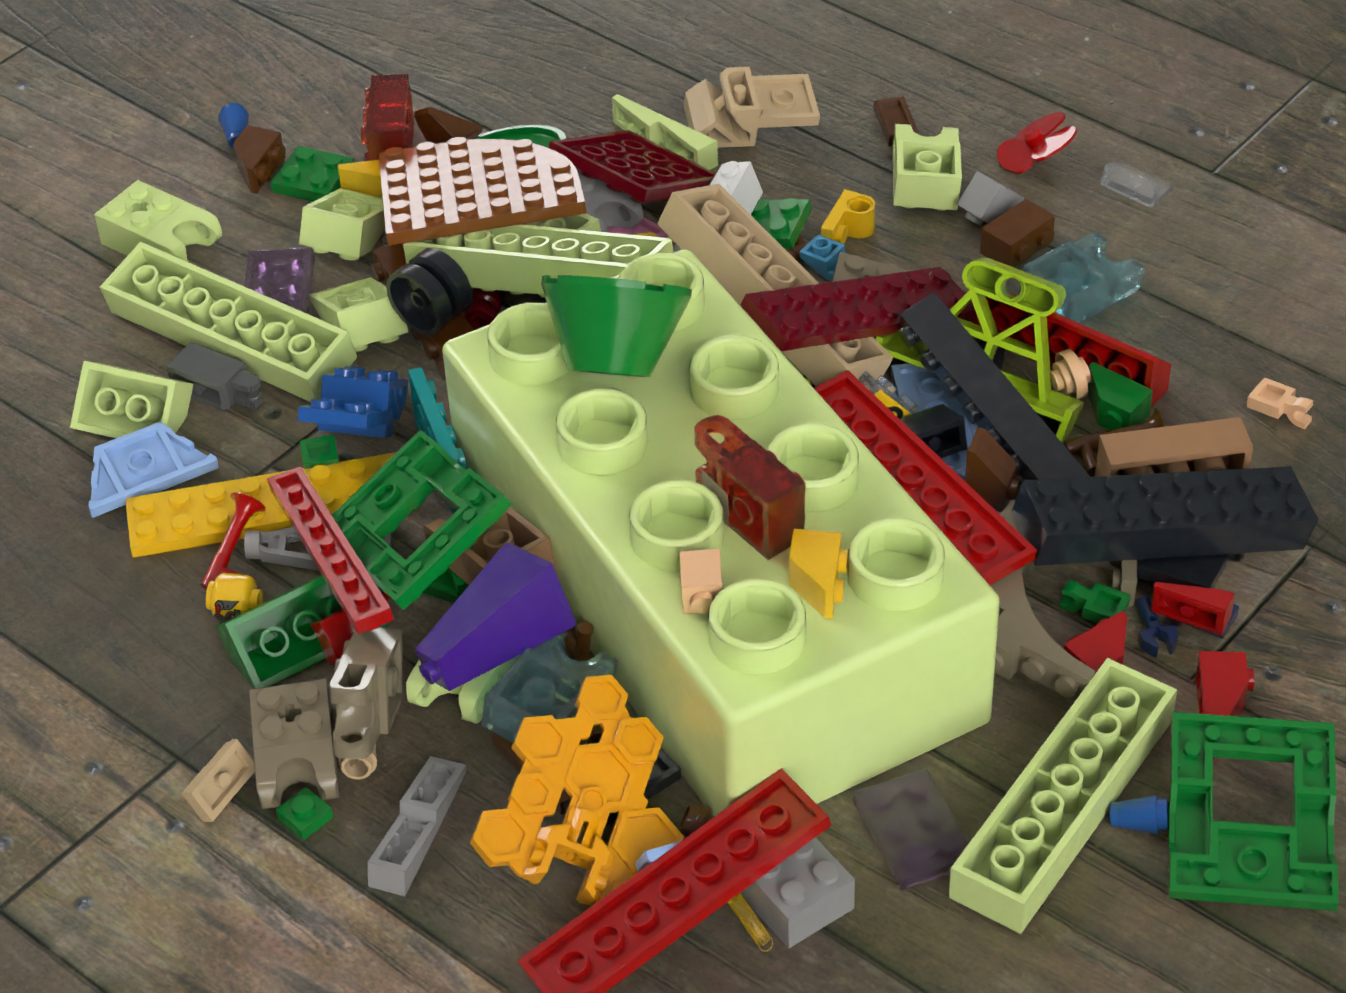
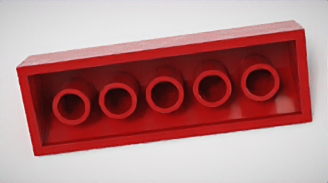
M985 296L998 333L1033 315ZM1055 312L1047 316L1050 369H1052V365L1055 363L1056 353L1071 349L1077 357H1082L1085 360L1088 368L1094 362L1152 389L1151 408L1168 390L1171 363ZM978 317L972 321V323L981 326ZM1034 322L1008 337L1035 347ZM1025 357V358H1027V359H1029V360H1032V361H1034V362L1037 363V361H1035V360H1033V359H1030V358H1028V357Z

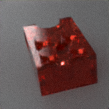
M713 415L699 421L694 427L695 446L705 457L707 463L696 469V483L702 485L703 470L728 494L729 527L767 560L790 548L793 530H805L806 485L802 477L797 472H792L777 459L773 452L764 449L729 419L721 415ZM719 433L724 436V441L719 444L708 434Z

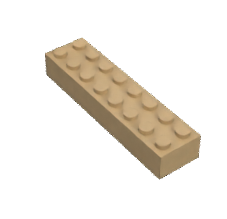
M720 184L672 192L657 225L682 250L687 249L691 251L739 305L745 294L819 284ZM874 337L782 351L796 366L797 370L811 380L815 386L849 370L869 390L877 388L894 358Z

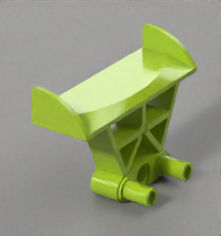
M980 258L970 262L965 266L962 274L963 283L970 290L952 307L951 313L971 336L987 342L984 352L992 361L998 346L1037 361L1038 384L1003 370L1001 372L1035 412L1061 422L1056 437L1064 444V440L1068 438L1084 404L1081 400L1051 388L1047 316L1059 310L1066 298L1065 288L1061 284L1059 286L1057 283L990 258ZM1008 278H1014L1020 283L1021 292L1018 296L1011 295L1007 291L1006 282ZM985 296L1033 315L998 333ZM971 301L981 326L957 317ZM1034 322L1035 347L1008 337ZM899 333L876 337V340L893 357L925 369L919 359L918 352L913 346L907 347L901 340Z

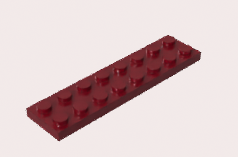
M941 267L749 293L745 294L740 305L782 352L898 333L900 313L933 292L949 310L966 292L951 279L950 274ZM972 301L957 316L958 318L966 321L976 320L977 314Z

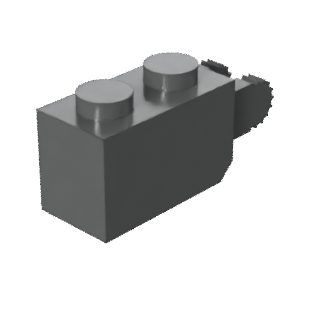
M190 342L166 366L169 378L193 383L191 399L218 410L231 409L235 403L256 409L264 403L263 394L259 392L261 387L259 376L248 372L246 363L216 352L211 348Z

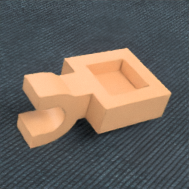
M1264 377L1247 397V408L1279 419L1283 413L1287 414V417L1294 425L1306 429L1312 421V416L1306 413L1313 406V400L1295 397V388Z

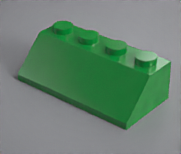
M321 574L215 627L230 659L253 689L265 688L326 658L311 624L342 610V607ZM386 623L381 625L379 628H387L389 626Z

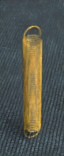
M741 893L735 896V901L737 902L734 903V900L728 902L756 944L760 943L757 940L759 937L762 938L761 936H764L765 933L769 939L771 938ZM744 909V912L747 913L746 915L749 916L748 918H750V921L752 922H747V919L744 918L745 916H743V913H741L740 911Z

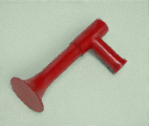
M231 493V498L235 501L236 505L235 513L218 552L215 553L201 583L202 588L207 590L209 582L215 581L216 577L221 573L241 574L226 568L249 518L256 512H264L266 510V507L259 500L243 493Z

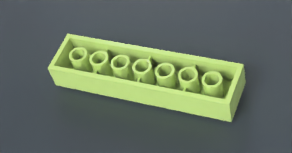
M523 224L403 244L406 264L424 249L436 248L448 254L459 264L467 275L471 287L481 288L482 291H510L511 294L515 295L524 293L539 294L543 298H545L541 280L544 275H550V278L558 279V275L610 278L620 274L628 263L640 256L652 253H674L672 238Z
M140 242L100 286L111 313L185 346L193 342L231 358L239 359L246 363L247 371L259 376L260 380L311 402V399L321 400L323 375L334 373L335 368L351 366L357 358L348 331L143 242Z
M1107 658L951 867L949 898L1021 934L1107 814L1110 804L1116 801L1170 725L1172 713L1175 709L1177 689Z

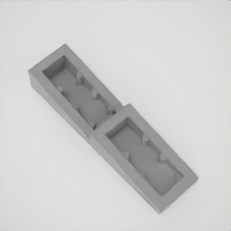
M433 756L429 757L400 800L399 816L367 862L368 887L406 896L466 774L465 764Z

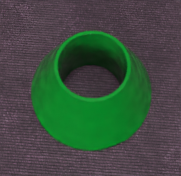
M544 275L541 280L567 369L580 372L651 377L692 297V289L668 284L658 286L646 284L645 281L558 275V279L550 278V275Z

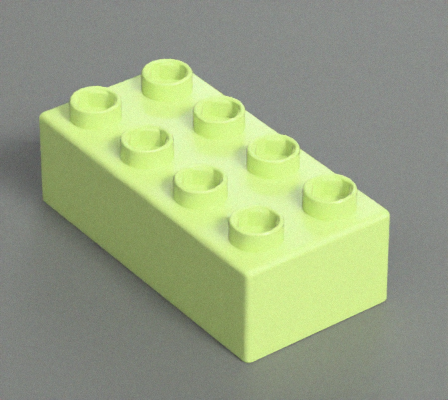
M684 249L674 253H652L640 256L628 263L620 274L610 277L645 281L646 284L658 286L668 284L692 289V297L651 377L621 376L568 370L547 302L523 303L511 306L499 313L491 324L450 339L444 344L442 353L451 424L456 437V445L454 446L455 448H462L466 461L465 469H472L504 494L512 503L511 508L550 538L556 574L577 623L574 628L577 631V625L583 621L590 622L594 626L590 650L608 675L612 674L629 694L627 701L638 716L647 717L663 735L661 747L681 768L682 776L701 802L712 809L713 816H717L781 768L818 804L979 728L990 721L1000 604L998 594L691 251ZM702 470L728 494L729 527L724 523L723 507L719 498L706 486L702 485ZM794 529L842 533L841 549L849 550L847 574L839 573V578L845 579L843 603H835L833 619L824 618L789 586V554ZM720 549L723 590L718 592L713 599L708 613L684 614L680 551Z

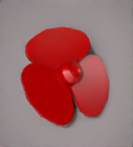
M1064 112L1048 114L1022 129L1016 138L1008 139L1001 143L997 149V161L1005 171L1014 174L1024 173L1032 167L1034 161H1045L1066 147L1074 139L1077 129L1074 126H1068L1050 134L1063 123L1066 116Z

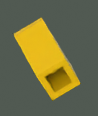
M794 529L789 554V586L824 618L833 619L835 603H843L845 579L839 578V573L847 574L849 550L841 549L842 533Z

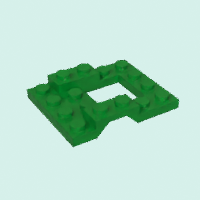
M420 430L332 514V517L378 589L404 610L410 603L416 601L438 576L444 574L449 566L465 550L473 546L476 539L493 523L497 522L512 503L504 494L472 469L468 468L466 470L436 441ZM432 492H435L457 511L405 560L383 539L388 534L394 532L399 524L415 508L421 506Z
M1183 712L1172 713L1168 814L1169 898L1337 911L1339 905L1338 863L1334 855V815L1336 804L1335 723ZM1213 757L1292 763L1293 799L1291 803V826L1214 821Z

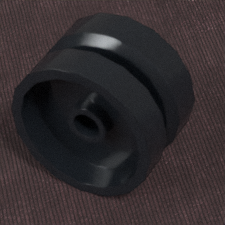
M426 248L409 260L408 264L403 265L389 275L386 282L387 296L395 312L412 330L422 335L433 336L450 324L451 320L468 310L473 301L472 287L467 275L455 260L436 248Z

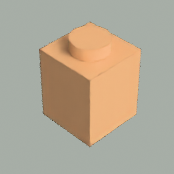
M720 549L680 551L683 613L706 614L718 592L723 590Z

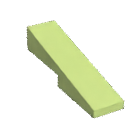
M617 94L612 97L613 122L621 129L630 130L708 170L718 166L717 140Z

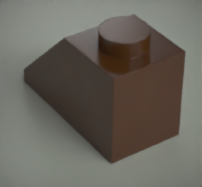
M978 427L967 450L964 481L996 511L1002 512L1008 506L1010 500H1016L1020 490L1021 480L1016 479L1017 463L986 429Z

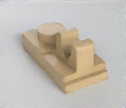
M232 739L221 747L181 794L203 822H213L255 772V763L238 739Z

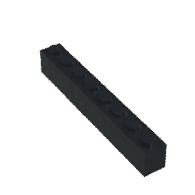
M935 292L900 313L898 333L901 340L907 347H914L919 354L922 365L928 372H934L938 376L944 392L950 398L955 397L958 400L968 421L972 424L977 423L980 428L986 429L1017 463L1016 476L1020 475L1023 480L1090 477Z

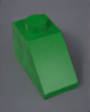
M1094 362L1089 366L1091 382L1088 383V396L1098 425L1111 431L1142 423L1150 416L1152 389Z

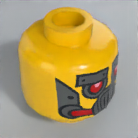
M221 573L216 577L215 581L209 582L206 590V608L212 611L216 619L222 621L229 620L263 603V591L257 589L255 579L249 575Z

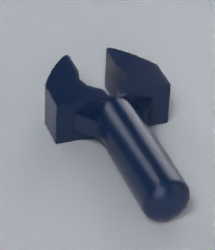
M1147 596L1139 597L1135 604L1146 627V630L1139 631L1138 634L1140 648L1144 652L1157 657L1159 648L1155 637H1157L1160 641L1165 642L1167 650L1171 655L1178 642L1179 632L1176 626L1160 624L1156 613L1150 611V599Z

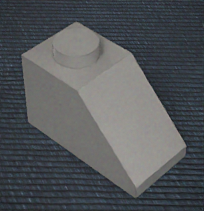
M977 171L957 205L967 210L966 218L981 226L984 221L990 223L1025 198L1007 186Z

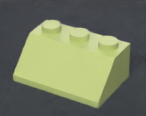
M83 361L70 428L119 438L161 422L171 428L176 434L187 417L193 383L108 364Z

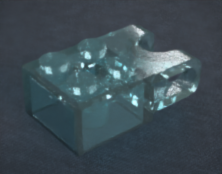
M1093 232L1076 242L1070 240L1024 265L1023 271L1057 283L1059 286L1061 284L1066 290V298L1061 308L1055 313L1081 324L1136 292L1143 283L1146 267L1133 258L1121 262L1106 258V247L1109 240L1100 233ZM1021 285L1019 286L1018 295L1021 292Z
M566 631L532 649L528 647L486 695L482 726L513 743L520 723L526 717L552 715L555 719L575 718L578 709L575 706V702L584 679L590 676L611 674L615 677L618 660L604 652H600L588 661L570 659L565 655V638L568 635Z

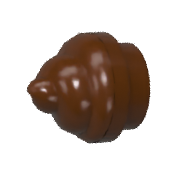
M690 803L682 818L679 831L688 837L715 817L713 816L712 809L702 803L699 806Z

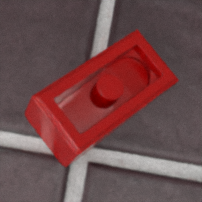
M1155 582L1150 611L1222 636L1232 615L1235 593L1220 589Z

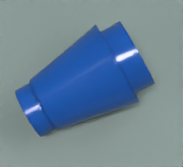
M228 103L222 107L218 120L228 145L234 148V141L248 125L249 113L239 103Z
M1158 794L1110 804L1111 827L1159 835V831H1168V798H1158Z

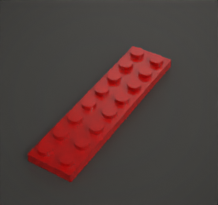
M849 370L814 387L818 394L989 585L994 584L1035 560L1037 549Z
M781 768L521 957L517 962L540 993H605L832 826L830 819Z

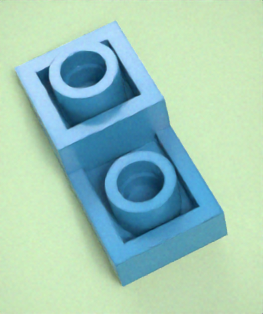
M817 235L799 252V255L812 269L832 282L840 252L845 253V245Z

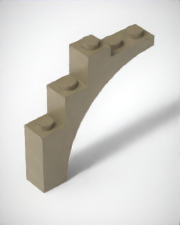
M1013 499L1000 515L1021 534L1012 513V508L1016 501ZM1025 565L990 585L1000 599L995 673L1009 680L1019 671L1029 679L1035 680L1058 692L1061 696L1076 701L1095 675V670L1066 652L1049 636L1037 620L1025 594L1022 576Z

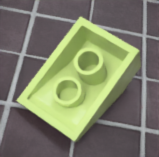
M340 188L304 206L299 244L309 246L310 251L315 253H328L330 251L340 254L339 257L345 260H358L360 257L371 252L385 230L383 198Z
M371 277L309 294L310 301L322 321L349 332L355 352L367 349V344L373 342H394L399 339V335L408 333L407 324L401 320L390 303L386 286Z

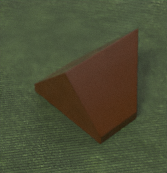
M432 107L416 110L414 113V118L426 141L433 142L434 144L445 143L455 137L473 140L483 129L481 125Z

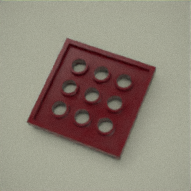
M630 130L550 141L548 147L568 158L577 169L582 171V175L585 177L599 179L607 183L606 187L610 190L624 192L631 196L630 199L639 204H649L650 201L656 200L668 201L672 192L709 186L716 173Z

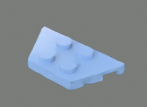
M161 422L95 446L93 456L94 470L91 475V501L88 504L90 515L94 518L126 505L125 499L157 493L219 468L218 460L211 453L207 456L195 449L192 441L184 436L176 435L171 428Z

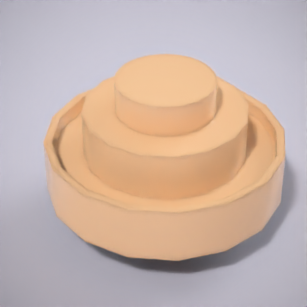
M1071 349L1056 353L1055 363L1052 365L1053 371H1050L1051 384L1054 390H1060L1062 394L1075 399L1087 396L1091 375L1085 360L1082 357H1077Z

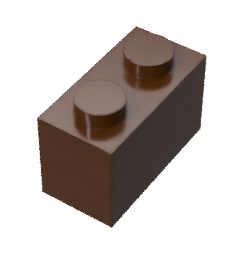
M1025 198L981 228L980 254L1015 268L1020 263L1026 262L1030 256L1042 248L1050 245L1055 234V216Z

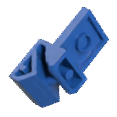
M345 366V368H335L334 373L322 376L321 400L311 399L310 405L299 407L298 421L318 423V430L381 438L391 437L394 431V419H400L407 400L408 379L398 378V372L378 370V372H368V374H365V368Z

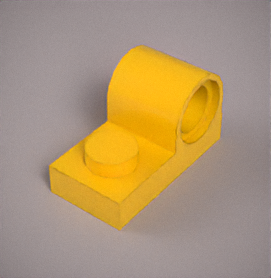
M844 189L821 226V236L842 244L845 243L847 237L862 239L871 236L875 230V201L870 196Z

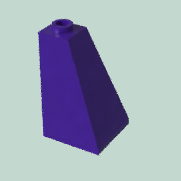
M510 543L502 546L415 649L421 662L419 670L424 679L430 684L436 683L451 691L574 627L577 623L553 564Z

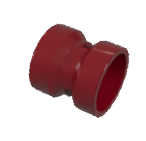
M481 288L472 291L473 301L471 307L465 311L464 317L473 330L491 324L499 314L502 301L499 294L495 291H482Z

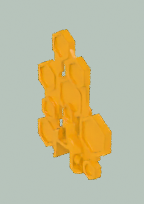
M612 674L590 676L584 679L575 702V706L578 708L575 718L555 719L552 715L526 717L522 720L511 748L523 761V765L508 797V806L506 809L483 811L470 841L471 846L489 867L508 865L517 876L530 881L532 884H539L546 875L553 856L585 869L586 872L576 900L581 904L593 906L637 874L638 871L635 863L645 851L680 842L684 839L682 833L660 807L646 809L648 800L643 794L664 737L647 717H630L625 707L629 694ZM593 725L601 726L603 732L599 743L579 745L580 740L589 738ZM564 788L571 799L562 824L541 827L544 817L554 815ZM619 812L606 845L601 836L609 813ZM580 831H582V833H581V835H580V838H579V841H578V843H576V842H577V839H578V837H579Z

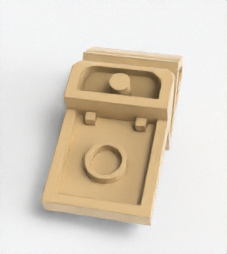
M730 67L720 73L723 91H720L707 79H704L685 92L684 110L689 128L717 140L718 148L755 146L758 128L819 125L820 114L808 74L752 76L750 67Z

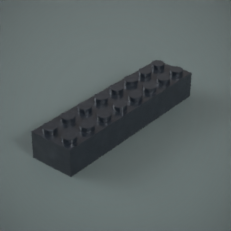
M1291 466L1023 480L1012 508V513L1022 536L1037 549L1036 558L1033 561L1035 566L1301 550L1305 548L1319 520Z

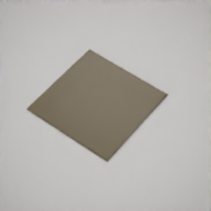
M702 470V485L706 486L719 498L723 507L724 523L729 527L728 494Z

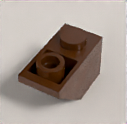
M247 125L233 145L237 167L251 193L257 194L262 186L269 181L271 174L277 166L284 161L286 149L282 143L281 132Z

